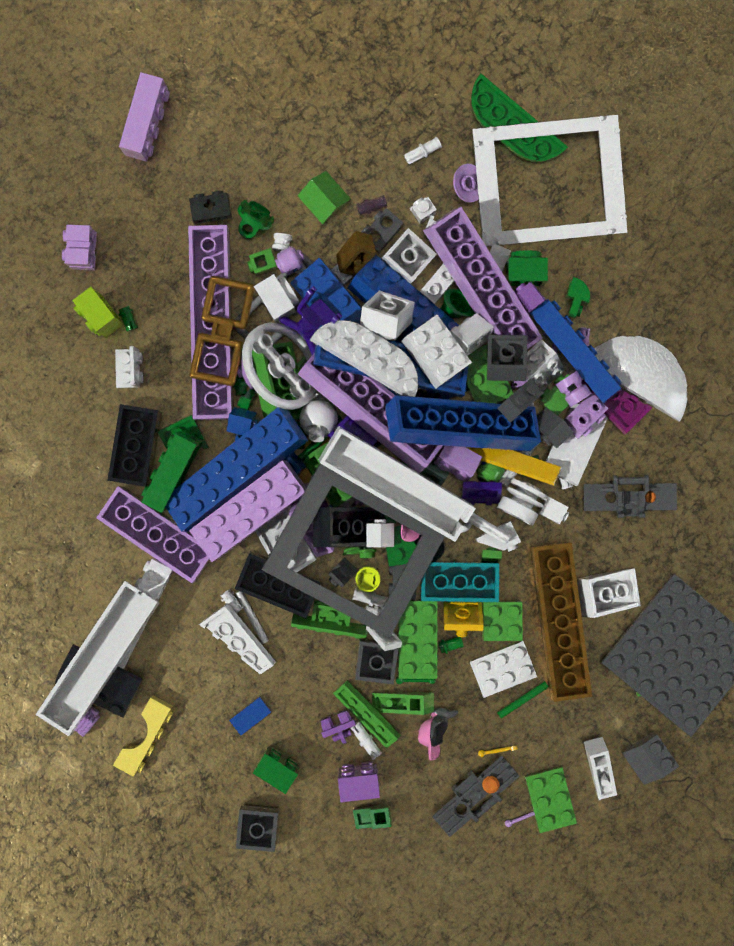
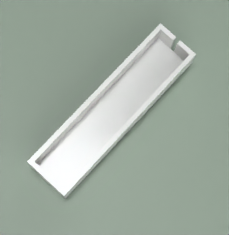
M340 426L337 427L318 459L322 465L456 542L464 529L459 519L461 518L467 524L476 509L471 503Z
M124 581L35 715L67 736L73 735L159 605V602L145 593L140 595L141 590Z

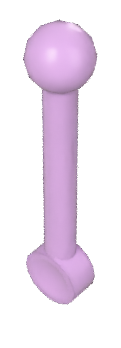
M534 811L513 820H506L505 825L511 827L516 822L534 816Z

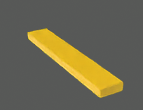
M466 447L482 456L481 461L553 486L561 471L560 466L513 450Z

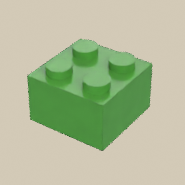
M522 601L482 602L483 641H523Z

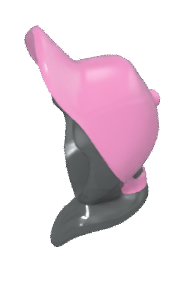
M435 708L430 719L421 724L418 730V741L420 744L428 747L429 760H436L439 757L440 744L443 742V735L448 727V719L455 717L458 714V710L451 711L446 708Z

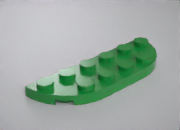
M480 73L473 86L471 104L476 119L484 128L539 123ZM555 135L499 140L514 154L532 162L552 160L560 156L568 148Z

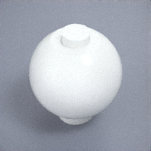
M324 399L310 401L301 410L299 418L301 428L309 435L311 441H324V438L328 437L327 435L332 430L335 431L338 425V413L335 407Z

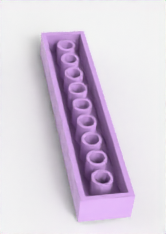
M227 225L188 226L191 362L198 334L206 333L211 335L213 323L205 322L201 319L209 278L217 276L230 279L229 228ZM216 284L210 315L231 319V287ZM204 341L198 372L228 378L232 362V347ZM192 378L193 419H228L229 413L233 409V386Z

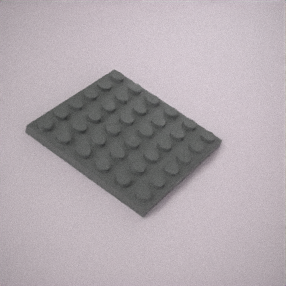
M672 574L601 663L683 732L692 737L734 685V623L677 575Z

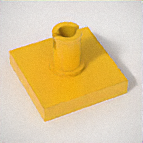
M443 601L444 630H456L458 637H466L468 631H483L482 602Z

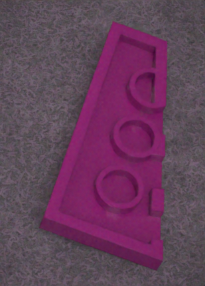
M583 379L581 383L586 384L591 393H593L598 398V396L593 392V390ZM624 390L619 391L606 403H603L609 408L604 414L624 435L652 409L651 406L642 403L637 397L628 394Z

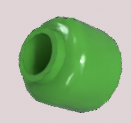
M482 462L476 471L477 478L480 482H499L505 473V469Z

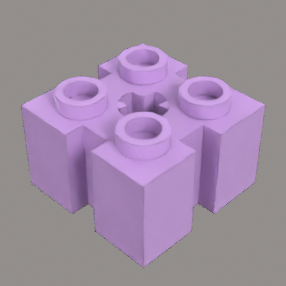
M66 225V230L63 231V241L67 243L66 248L62 250V261H65L64 263L71 269L95 270L97 232L88 225Z

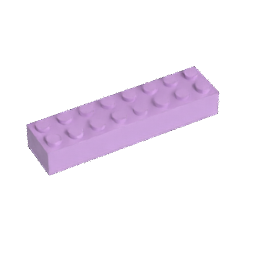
M462 207L453 209L423 230L474 313L479 314L494 326L491 335L527 336V349L543 339Z
M314 354L310 357L298 373L301 378L410 468L421 473L429 465L443 445L390 442L385 406L395 396L392 392L371 377L314 365Z

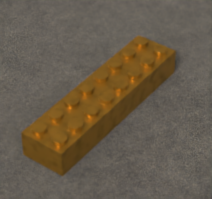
M572 542L531 547L551 699L553 702L592 697Z

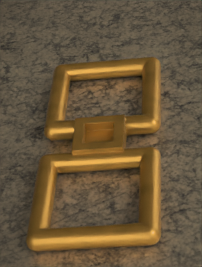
M217 276L209 278L201 319L205 322L213 323L211 335L199 333L197 336L189 374L191 378L227 386L235 385L243 342L231 339L233 327L239 329L247 328L255 290L254 284ZM216 284L246 290L240 321L210 315ZM204 341L235 347L228 378L198 372Z

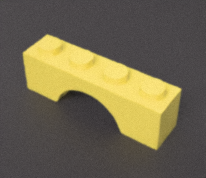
M154 695L150 697L141 714L148 728L145 740L135 746L125 745L113 766L133 777L137 772L141 773L146 764L143 762L146 755H151L155 748L152 745L155 738L159 740L164 731L161 727L164 722L168 723L173 715L171 711L172 705Z

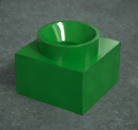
M523 250L511 252V257L508 258L505 264V278L511 287H519L522 283L527 285L529 282H532L535 287H543L548 281V258H542V252Z

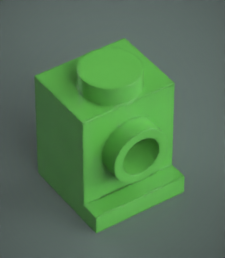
M271 248L249 255L248 267L250 272H254L256 276L278 269ZM260 261H265L264 267L258 265Z

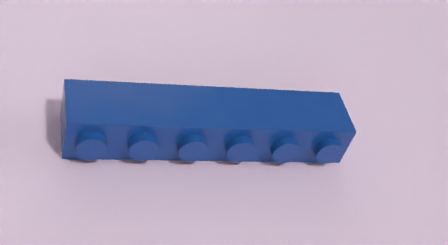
M547 298L530 313L531 316L602 403H606L622 390L619 386L622 382L616 375H610L607 371L610 367L603 359L601 361L597 359L595 355L598 353L592 345L587 346L583 342L585 339L583 334L579 330L574 331L571 327L573 322L567 315L563 317L560 314L559 310L561 308L556 301L553 300L551 302Z

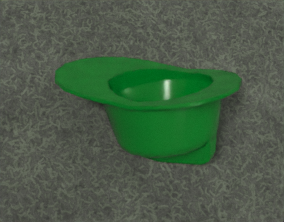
M448 289L445 291L440 309L450 318L459 319L463 316L475 315L460 289Z

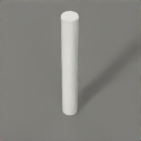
M240 591L235 593L261 643L268 642L269 640L244 593Z

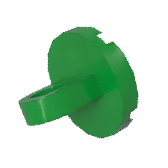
M243 200L238 206L237 211L242 218L238 231L243 237L252 238L259 229L268 230L272 227L274 217L269 215L270 211L256 201L248 203L247 200ZM245 224L251 225L252 228H253V231H251V232L246 231V230L244 229V225H245Z

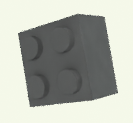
M360 638L355 680L394 685L398 648L384 651L375 640Z
M241 805L239 809L236 849L275 852L279 808Z

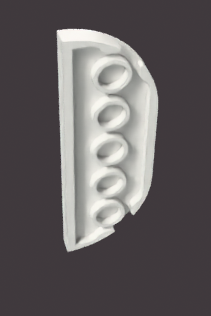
M344 320L337 321L335 324L330 322L320 327L311 337V342L321 346V348L401 396H416L418 376L411 359L400 348L362 325Z

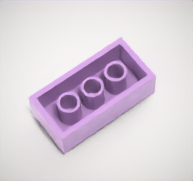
M140 72L119 144V148L125 156L147 162L148 157H151L153 154V139H156L158 136V122L163 119L164 109L162 108L164 102L168 101L170 94L163 78Z

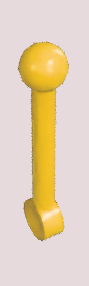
M517 745L488 751L479 750L478 756L484 757L487 754L517 750L518 747Z

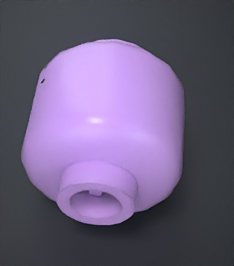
M290 246L277 254L275 262L282 274L291 275L303 268L305 257L300 249L296 250L293 246Z

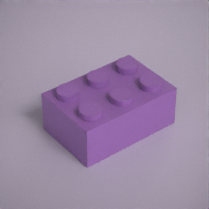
M368 761L362 762L361 766L344 764L342 768H339L338 786L340 802L380 798L377 764Z

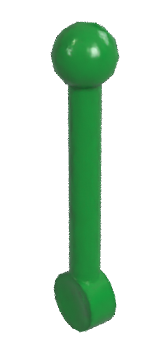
M397 677L396 683L429 682L434 684L436 679H398Z

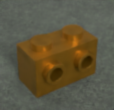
M355 231L336 254L340 273L355 276L376 253L372 235Z

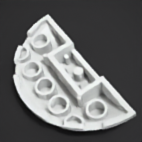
M641 336L615 337L594 348L598 353L595 355L599 361L603 359L610 367L607 370L610 375H616L622 382L619 386L647 401L646 403L678 422L681 421L687 404V382L678 360L667 348L654 340Z

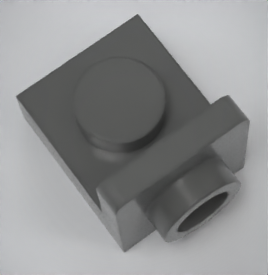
M344 557L329 572V581L336 587L338 585L343 587L358 570Z

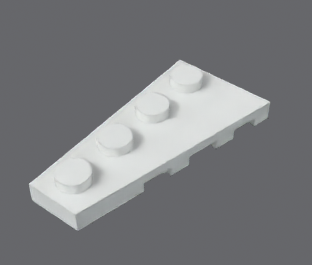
M228 603L199 624L204 629L208 628L213 633L212 636L217 640L220 638L228 645L227 648L232 652L235 651L241 655V659L259 674H262L276 663Z

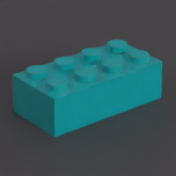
M431 561L421 579V601L499 602V563Z

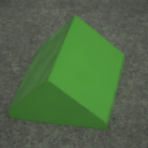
M327 171L312 178L298 194L299 199L322 225L351 201V198Z

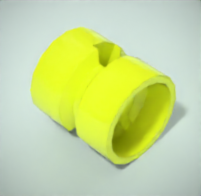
M372 566L360 568L355 577L358 588L365 592L376 590L380 584L378 570Z

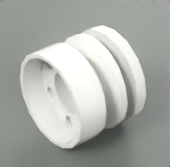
M512 478L510 483L516 486L517 489L507 487V490L513 496L512 498L503 496L497 508L533 526L538 513L532 508L533 506L543 508L544 505L536 500L539 498L546 501L548 496L536 486L526 481Z

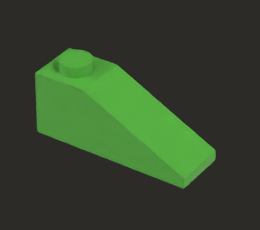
M374 692L372 693V706L379 713L426 715L434 712V693Z

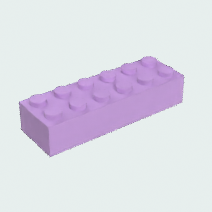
M282 460L189 531L211 562L217 561L299 500L307 487L288 461Z
M118 486L96 518L190 583H194L210 559L190 532H181L174 521L141 503L142 500L124 487Z

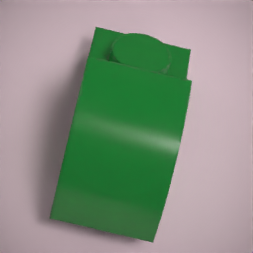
M575 277L571 279L565 298L572 300L567 313L570 320H574L576 316L580 317L583 306L580 305L581 303L587 305L590 302L589 288L582 280Z
M375 804L371 807L353 809L356 829L392 827L388 804Z

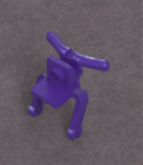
M314 286L305 293V297L297 307V312L302 316L299 322L285 316L279 319L280 323L296 330L308 345L311 355L315 353L316 344L311 342L310 339L318 330V327L330 322L335 324L343 317L340 313L335 315L321 299H318L307 308L306 304L317 291Z

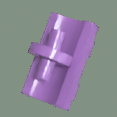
M347 709L337 713L340 720L338 724L334 725L330 716L321 719L323 729L321 734L323 738L338 733L332 736L333 741L341 739L342 744L347 743L345 737L352 734L350 730L345 732L343 730L356 726L354 717L351 718Z

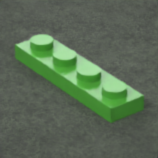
M348 680L333 693L386 749L401 736Z

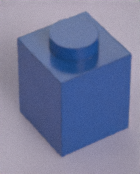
M234 407L229 413L226 431L244 435L258 423V420H256L257 413Z

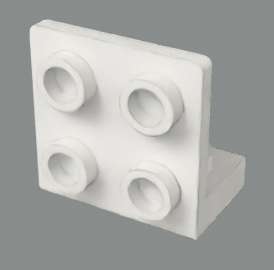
M541 339L527 352L526 380L528 381L531 378L544 391L554 379H557L562 374L564 367L557 353Z
M130 346V349L115 350L116 388H140V383H143V372H140V364H143L142 353L134 346Z

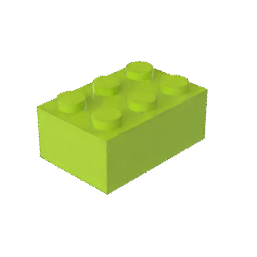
M89 287L72 300L75 304L74 310L80 317L82 316L87 320L85 322L87 327L98 336L102 335L107 338L124 325L103 295L93 287Z

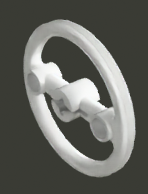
M272 322L259 325L248 334L242 350L243 367L251 386L264 400L276 407L291 410L301 408L314 398L317 390L293 370L295 368L293 357L287 353L280 355L273 347V339L266 333L276 332L288 337L300 348L308 361L312 355L306 341L298 332L286 325ZM252 349L258 354L263 353L270 361L268 364L270 374L275 378L284 377L291 385V394L299 399H282L271 393L263 385L253 366Z

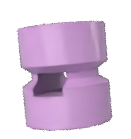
M577 371L556 384L561 394L566 395L565 400L570 407L592 394L587 385L581 383L583 379ZM574 383L577 388L570 391L568 387Z

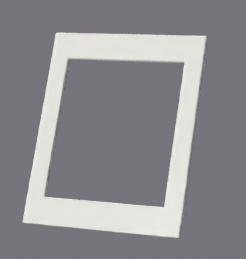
M618 115L472 129L482 241L485 246H492L493 243L507 245L627 233ZM598 131L606 221L502 231L494 141Z

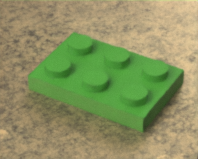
M562 766L525 776L539 833L577 824Z

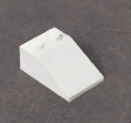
M635 568L577 578L582 617L596 618L641 606Z

